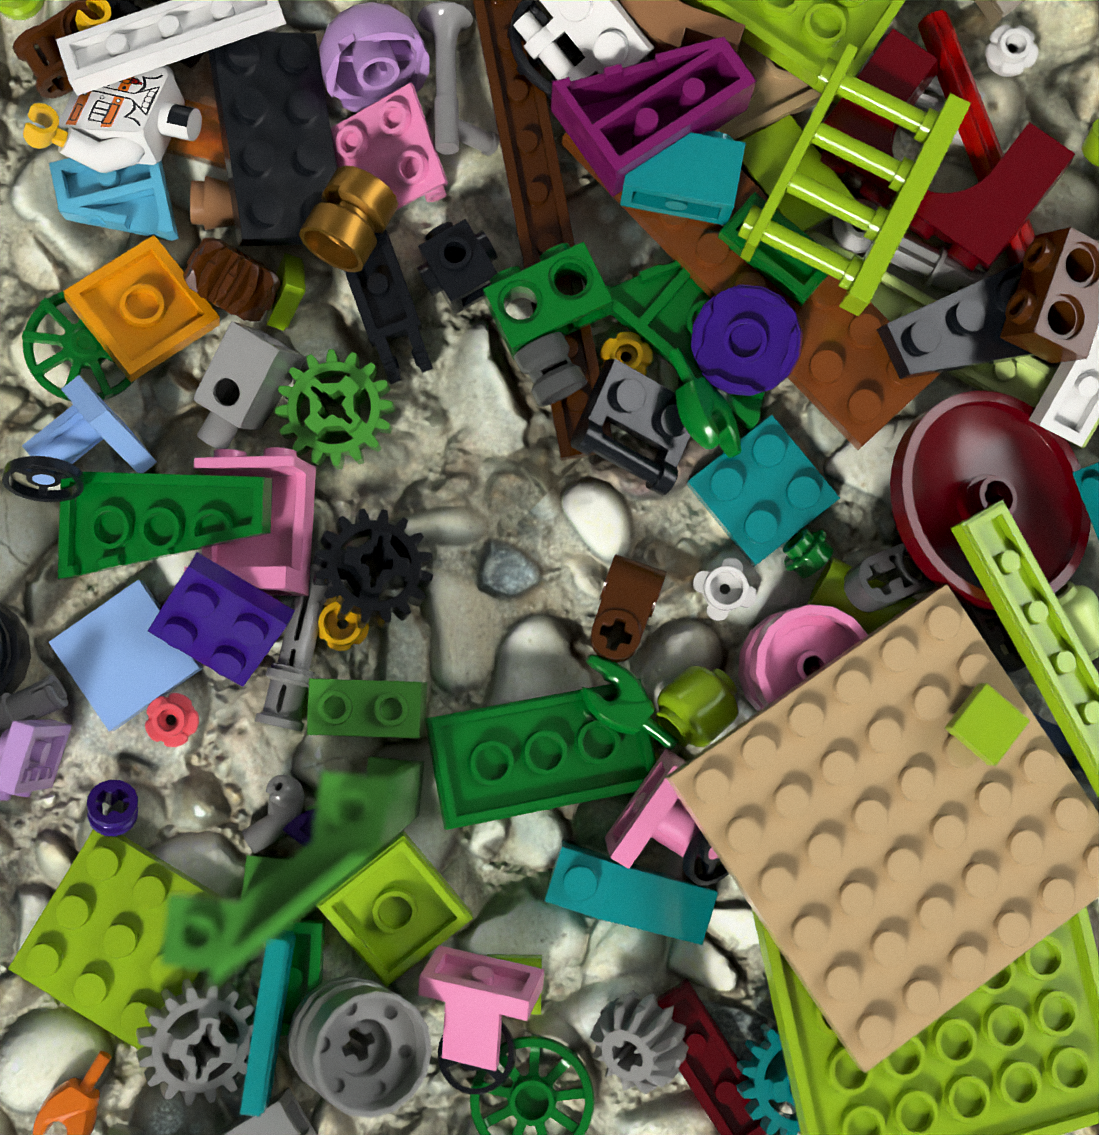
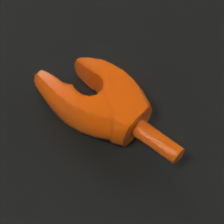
M100 1051L82 1080L71 1078L60 1084L47 1096L36 1115L33 1135H45L53 1125V1122L63 1123L66 1126L67 1135L92 1134L100 1101V1092L94 1086L112 1058L109 1053Z

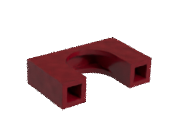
M893 28L857 78L914 105L937 75L938 59ZM842 97L824 123L894 157L893 142L899 125ZM1029 122L994 169L982 181L970 188L952 193H938L927 190L908 228L925 240H929L934 234L950 246L946 252L948 256L970 272H973L976 266L988 272L1071 165L1075 153ZM814 145L821 154L820 161L831 168L840 179L845 173H848L863 184L858 191L866 199L883 208L892 203L897 192L888 188L889 181Z

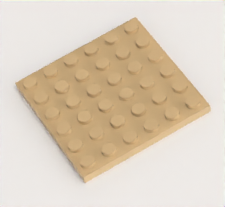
M947 584L931 590L665 776L856 1066L865 1073L1099 897V813ZM978 683L989 684L1031 720L996 766L987 765L944 728Z

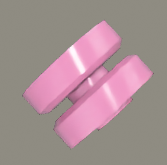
M805 605L767 616L750 630L740 650L738 676L746 699L757 712L868 634L855 618L831 606ZM807 658L810 666L803 671V663Z

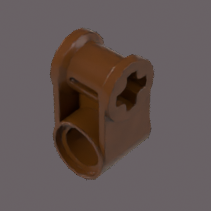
M86 0L72 2L65 9L40 25L25 30L14 41V53L19 60L27 62L37 79L35 86L39 94L44 98L53 99L61 97L73 90L56 39L80 32L75 21L77 10H81L93 20L101 19L88 8Z
M617 554L614 555L599 599L601 603L592 626L591 644L596 655L615 663L625 662L634 655L642 638L648 617H652L667 571ZM614 624H620L624 626L623 635L631 639L629 645L620 643L617 650L613 651L606 648L607 638L600 635L602 630L611 631Z

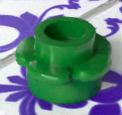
M803 529L796 533L783 548V552L787 555L784 560L785 569L787 571L794 570L802 579L810 577L821 569L834 551L832 546L825 540L827 533L823 530L810 533L808 529Z

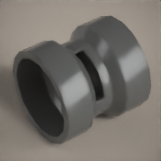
M555 332L543 336L526 345L514 355L521 373L529 375L533 382L531 392L539 407L558 402L577 392L587 384V379L580 366L572 364L568 356L570 346L563 332Z

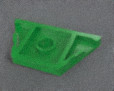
M677 260L666 265L657 264L639 272L637 277L610 287L607 285V290L613 300L611 311L613 317L631 332L637 333L643 342L648 343L651 349L673 367L674 365L668 352L680 347L695 378L705 377L698 367L697 360L694 359L691 341L693 324L703 305L711 298L692 280L688 271L684 267L681 268V264ZM713 385V388L718 390L728 402L735 419L751 431L759 422L764 392L752 396L729 394Z

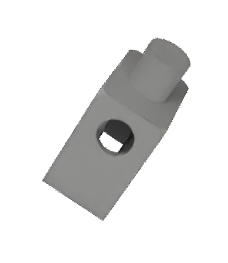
M231 321L194 395V400L198 404L210 410L197 437L216 449H228L239 428L260 430L282 398V395L278 392L279 386H289L293 380L289 372L290 368L300 369L306 357L262 330Z

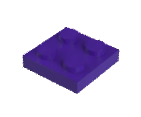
M197 552L147 631L165 641L171 647L182 651L213 669L219 675L243 687L285 630L295 610Z

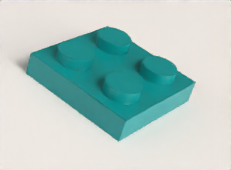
M770 415L740 439L742 449L740 454L729 458L725 453L721 454L686 483L753 567L840 499L773 415Z

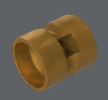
M343 165L336 169L322 193L323 203L314 206L300 229L299 236L303 244L322 261L343 271L358 272L362 270L376 246L377 239L375 233L384 232L399 203L389 186L378 177L366 170Z

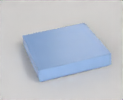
M139 579L48 642L108 731L117 730L148 708L153 700L159 696H165L204 669L199 661L171 647L165 641L147 631L162 607L145 582Z

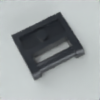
M609 359L605 361L574 430L571 438V447L585 455H589L592 452L646 481V488L664 496L673 488L677 480V466L691 435L679 417L676 393L621 361ZM604 421L657 449L658 452L654 461L603 434L602 425Z

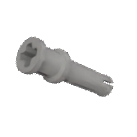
M311 564L309 596L293 597L291 608L295 612L286 627L278 662L272 663L271 668H267L266 676L270 679L263 712L256 713V722L303 732L304 723L300 721L307 689L309 688V678L315 679L313 678L314 672L309 671L319 632V616L325 607L321 599L328 590L327 585H313V577L316 572L324 569L323 567Z

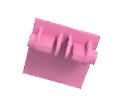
M408 83L331 128L338 168L343 165L354 166L378 177L396 195L399 203L397 210L424 195L427 202H435L446 196L445 187L448 185V181L438 153L435 150V144L413 83Z

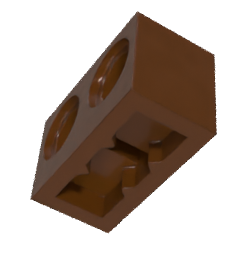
M1072 227L1035 235L1033 242L1025 252L1023 258L1024 269L1016 292L1007 304L1005 310L1006 321L1000 338L1050 363L1087 359L1099 325V242Z

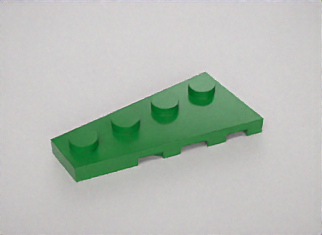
M83 472L85 478L83 492L74 499L60 502L57 579H71L271 533L273 478ZM72 478L61 479L60 490L75 485L76 482Z

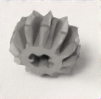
M633 990L628 994H624L620 999L616 998L614 1001H610L600 1011V1017L593 1026V1031L589 1037L597 1044L592 1058L603 1061L607 1065L605 1077L616 1075L621 1079L624 1091L636 1085L645 1095L649 1091L655 1090L657 1086L663 1087L666 1083L669 1084L679 1072L678 1068L685 1060L686 1052L689 1049V1046L682 1040L687 1026L673 1022L671 1019L674 1006L662 1009L657 1005L655 993L642 999Z

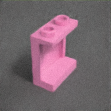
M279 447L265 448L263 456H247L246 452L235 449L214 450V457L194 458L193 469L205 475L273 478L271 533L203 548L202 555L270 596H309L316 467L298 458L297 451Z

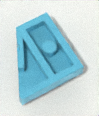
M71 158L49 163L58 209L66 220L149 237L155 235L156 238L170 241L179 239L162 160L155 165L136 164L108 173L97 172Z

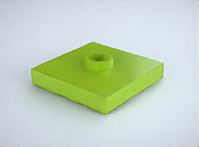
M404 830L316 901V906L386 987L473 919V913Z

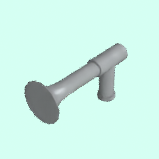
M446 1L431 3L423 7L418 13V22L423 29L432 33L436 50L435 150L443 155L455 154L459 151L460 141L480 150L484 155L491 156L499 145L498 134L492 131H485L459 119V101L456 93V43L459 33L466 31L472 25L473 16L465 6Z

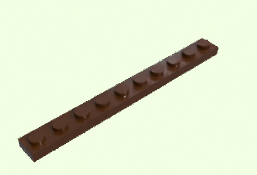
M473 0L524 269L541 262L539 259L540 255L556 245L569 243L570 247L575 246L546 94L533 85L525 75L520 76L516 70L518 65L513 57L509 38H507V30L510 26L513 12L521 0ZM521 41L522 48L527 59L532 58L530 54L526 51V49L523 47L527 42ZM539 65L534 69L542 76ZM575 275L563 276L555 285L562 294L569 296L577 295L584 290L582 279ZM530 301L532 313H534L536 310V306L532 301ZM590 324L565 336L570 346L568 356L572 364L580 366L587 379V384L570 396L550 405L561 461L596 455L593 452L585 455L571 447L572 435L600 374ZM604 421L602 425L603 434L612 438L610 423Z

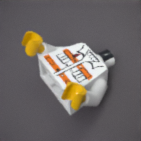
M86 0L88 8L101 19L93 20L81 10H77L75 17L78 30L83 31L109 22L111 7L107 0ZM168 65L78 96L73 90L60 119L57 112L47 104H32L28 112V118L45 128L25 123L23 136L27 144L33 148H46L53 143L58 146L59 153L97 172L108 173L136 164L155 165L160 162L171 137L189 141L197 139L201 130L202 116L199 109L185 106V100L175 81L174 72Z

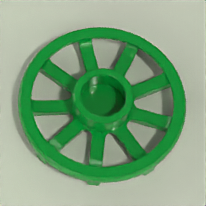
M63 291L48 299L45 297L40 301L39 307L33 312L25 330H23L22 340L23 354L27 367L35 380L45 390L61 399L70 401L61 388L54 385L44 376L45 373L65 361L72 363L65 386L80 375L82 369H91L101 390L97 394L103 401L120 394L133 383L125 377L120 383L110 388L100 365L106 359L113 363L115 362L80 318L78 323L73 324L56 308L67 302ZM49 314L64 329L65 333L57 335L36 331L43 318ZM34 343L58 345L62 350L37 364L33 345Z
M536 1034L514 1038L516 1049L530 1047L529 1073L526 1076H522L514 1065L510 1074L513 1085L511 1087L501 1085L496 1090L488 1093L507 1098V1106L482 1118L480 1094H470L471 1115L479 1135H491L488 1128L509 1116H514L517 1120L512 1135H523L526 1126H535L537 1135H548L544 1123L548 1118H552L564 1126L573 1135H585L594 1112L592 1080L578 1054L556 1040ZM507 1041L500 1045L499 1063L504 1069L508 1061ZM540 1048L551 1050L563 1057L545 1077L539 1075ZM572 1065L583 1087L554 1090V1082ZM476 1071L471 1088H483L492 1084L483 1081L487 1074L486 1071ZM585 1099L584 1112L580 1124L558 1110L555 1104L558 1101Z

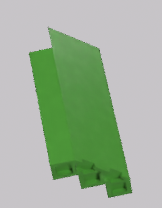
M369 756L366 776L322 771L318 805L311 804L307 807V811L317 808L314 840L306 847L303 846V849L293 858L248 854L246 856L242 898L240 901L173 893L169 895L161 965L212 970V987L419 816L425 761Z

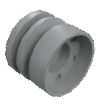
M349 975L325 980L308 992L292 1014L287 1036L290 1061L302 1081L347 1115L366 1118L394 1112L411 1099L427 1075L432 1053L429 1028L417 1007L398 994L383 988L369 979ZM351 1029L358 1031L351 1036L348 1033ZM351 1041L352 1045L349 1048L343 1047V1045Z

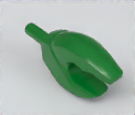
M680 347L668 352L683 383L675 393L678 414L688 433L705 449H713L720 445L723 452L729 458L740 454L742 449L738 427L726 399L718 390L713 388V385L705 377L695 378Z
M588 655L586 663L600 673L604 681L612 683L616 689L614 700L609 702L591 689L582 687L581 695L589 711L601 723L620 733L635 735L643 728L671 751L679 740L650 717L655 711V707L652 701L649 700L640 681L625 667L598 655Z

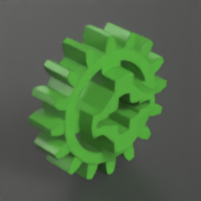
M334 349L328 350L325 363L320 364L312 354L306 356L309 369L303 373L299 369L291 367L289 372L296 381L293 387L279 386L278 392L288 400L287 405L275 408V414L279 418L289 420V423L279 430L281 435L285 439L298 437L292 450L297 451V454L302 456L311 449V462L315 466L320 467L326 457L329 456L337 470L343 469L345 456L349 455L359 465L363 464L364 456L361 450L368 446L370 449L379 452L382 448L375 436L378 432L391 434L393 429L387 421L382 419L383 415L395 412V405L392 401L381 399L382 396L391 390L387 381L379 380L373 383L372 381L378 373L376 366L371 362L360 370V359L354 352L347 356L344 363L340 362ZM332 376L344 377L339 383L320 382V380ZM368 393L371 411L366 424L361 419L360 405L366 400L365 395ZM306 396L310 403V415L304 420L305 425L303 426L301 406ZM323 396L329 402L333 401L337 405L342 404L346 411L345 414L352 423H347L342 417L339 419L333 414L330 415L320 397ZM349 435L352 438L340 444L326 443L332 436Z

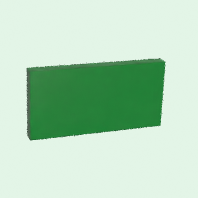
M613 684L589 688L609 702H612L616 696V689ZM581 689L424 718L445 830L636 792L656 763L652 737L648 732L641 728L635 735H630L607 727L589 711L582 698Z

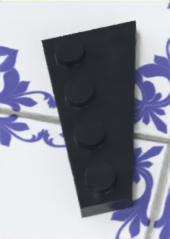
M1023 261L878 328L877 332L899 378L906 379L959 370L968 366L985 363L1006 362L1014 358L1034 355L1000 338L1006 321L1005 310L1007 304L1016 292L1024 269Z

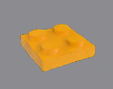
M155 235L63 291L67 303L130 382L135 381L220 325V316L206 299L189 289L183 277L184 271Z

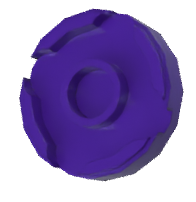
M738 285L720 292L703 305L693 324L691 348L698 367L710 384L729 394L752 396L774 389L791 375L801 356L803 332L797 313L783 296L763 286Z

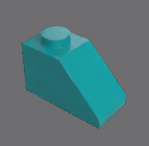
M706 131L702 134L690 132L625 174L620 206L726 225L729 222L735 205L746 143L734 141L730 135L719 131Z

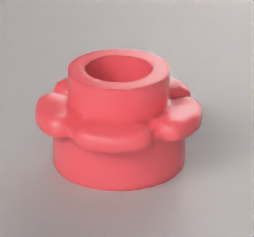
M171 693L166 698L159 696L149 704L146 710L149 716L145 722L147 734L153 741H162L167 747H178L188 741V737L198 729L199 714L193 707L191 700L183 694ZM169 715H174L176 717V722L174 725H169L167 723V717Z

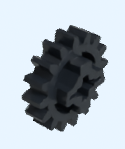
M359 509L355 517V524L353 525L344 516L338 518L335 525L338 535L326 530L322 535L320 543L327 550H316L312 561L317 566L324 568L316 572L313 577V585H327L328 590L321 599L322 604L328 605L337 601L341 605L337 618L342 621L350 612L357 614L358 628L362 629L370 617H376L381 629L387 628L391 622V613H394L401 621L407 619L411 613L408 603L419 606L426 597L424 592L418 587H428L433 579V574L421 570L433 558L431 552H418L417 550L418 545L424 538L423 534L416 533L409 537L404 532L408 520L403 517L394 526L388 523V510L384 509L381 510L376 520H370L366 510ZM367 537V542L358 548L347 546L346 550L342 549L346 544L357 538ZM392 545L400 551L403 557L398 555ZM375 551L374 562H376V571L380 575L370 587L369 566L365 564ZM341 579L348 582L356 595L352 594L344 586ZM399 587L404 588L397 596L378 602L380 594L385 590L397 591Z

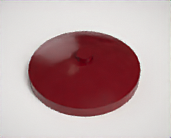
M969 391L953 395L920 414L910 424L897 446L890 477V498L895 523L901 539L916 565L937 587L947 584L957 600L971 606L990 610L995 609L950 528L991 504L1003 500L1055 593L1068 582L1080 565L1087 547L1091 524L1090 517L1072 472L1080 470L1081 466L1067 440L1029 421L1035 410L1034 407L1010 395L993 391Z

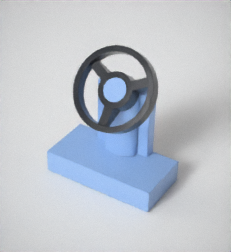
M78 375L61 389L73 405L22 445L30 456L19 457L9 461L3 469L2 483L13 494L29 500L63 502L74 499L83 492L85 478L83 472L73 463L103 439L137 473H145L157 461L132 430ZM15 472L26 475L27 481L39 486V489L25 486L14 480L11 475ZM72 478L76 482L75 485L66 489L48 490V487L59 485L61 479Z

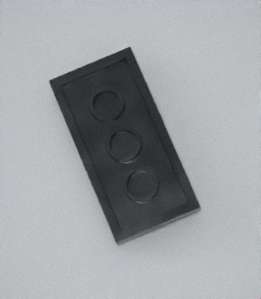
M261 32L208 51L238 246L303 245L299 236L300 229L314 206L323 203L322 193L337 169L316 33Z

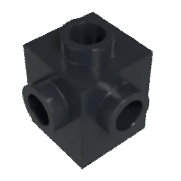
M466 219L455 225L452 222H446L432 229L424 238L426 242L418 246L424 263L416 268L431 295L434 296L441 292L452 312L456 315L485 298L483 288L490 286V279L497 274L492 262L497 260L498 256L485 232L481 230L474 234Z

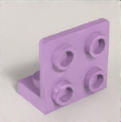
M53 719L12 721L11 728H7L0 737V800L10 801L12 795L30 797L32 791L53 787L72 725Z

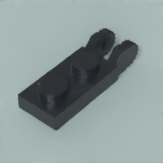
M385 229L383 233H375L377 239L376 246L362 270L358 272H344L372 347L376 346L390 384H393L402 379L397 358L393 356L388 344L391 340L408 335L412 345L411 353L416 366L421 369L422 373L433 369L419 332V330L423 329L387 230Z

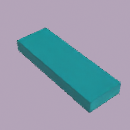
M280 930L266 942L240 1114L260 1117L271 1100L296 935H293V931Z

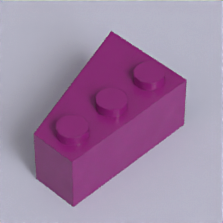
M720 37L655 54V60L622 68L620 63L605 67L603 73L574 81H570V77L552 81L551 111L611 196L614 197L623 190L625 174L690 132L702 134L706 131H715L745 112L748 108L756 80L725 37Z

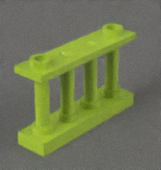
M848 43L839 62L828 58L813 88V90L822 93L806 127L764 208L752 206L738 236L747 240L740 258L748 262L751 261L760 241L840 280L838 286L847 291L839 307L859 317L869 305L971 103L950 93L939 111L929 107L927 112L848 74L847 72L858 50V47ZM837 94L914 132L913 139L922 143L914 160L904 156L902 161L823 123L822 120L835 95ZM812 143L889 181L888 188L897 192L889 209L887 210L879 206L877 210H874L798 172L797 169L810 144ZM785 192L864 230L863 237L872 241L864 258L861 259L854 255L850 260L772 221Z

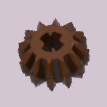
M214 237L203 238L197 249L194 248L187 261L188 266L183 277L189 289L197 292L200 297L210 301L215 306L222 308L231 315L238 316L244 321H260L265 311L270 310L277 298L275 294L281 282L274 271L252 258L249 254Z

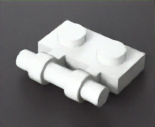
M540 0L553 16V19L547 25L542 27L530 11L526 12L513 25L527 42L523 46L534 60L539 57L557 80L570 77V81L590 77L596 71L601 74L605 67L620 63L622 68L636 65L655 48L617 0ZM564 33L569 36L585 56L576 66L573 65L555 43Z

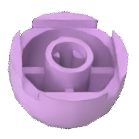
M368 2L354 5L340 12L328 24L319 47L322 77L327 91L332 98L333 96L339 98L342 106L351 112H360L410 82L413 83L417 93L423 87L429 74V54L416 27L408 16L388 4Z

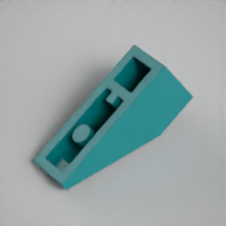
M561 841L545 891V902L597 919L703 945L718 891L634 863L628 869L610 858L609 855Z

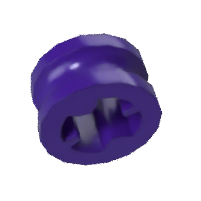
M107 780L92 788L87 797V818L90 826L97 833L104 836H118L125 834L133 828L138 819V797L135 789L130 784L121 780ZM118 800L123 802L122 814L113 810L107 816L103 815L102 804L104 802L108 805H114Z

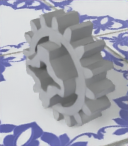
M206 977L202 989L195 990L190 980L185 979L182 983V994L175 997L167 989L161 992L165 1003L161 1010L147 1006L144 1012L151 1027L137 1028L136 1036L138 1042L144 1047L136 1051V1057L140 1067H147L144 1075L148 1085L152 1087L161 1083L160 1090L164 1099L169 1101L180 1090L185 1105L191 1106L197 1093L204 1092L209 1103L216 1101L217 1087L224 1085L232 1093L237 1089L233 1076L237 1072L246 1074L248 1064L246 1056L249 1055L255 1015H250L254 1008L247 996L237 999L239 993L233 984H226L218 992L216 983L211 987L212 977ZM219 1010L233 1019L235 1029H230L228 1024L220 1023ZM205 1030H206V1032H207V1034H208L209 1037H202V1038H201L202 1035H205ZM190 1044H191V1045L197 1044V1046H194L193 1051H192V1049H191V1047H190ZM162 1053H168L170 1059H179L180 1071L168 1065L163 1059Z

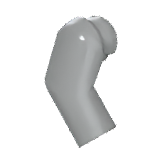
M277 775L267 784L266 792L270 794L267 816L242 831L246 843L255 854L286 836L287 833L282 829L302 813L304 792L298 780L287 775Z

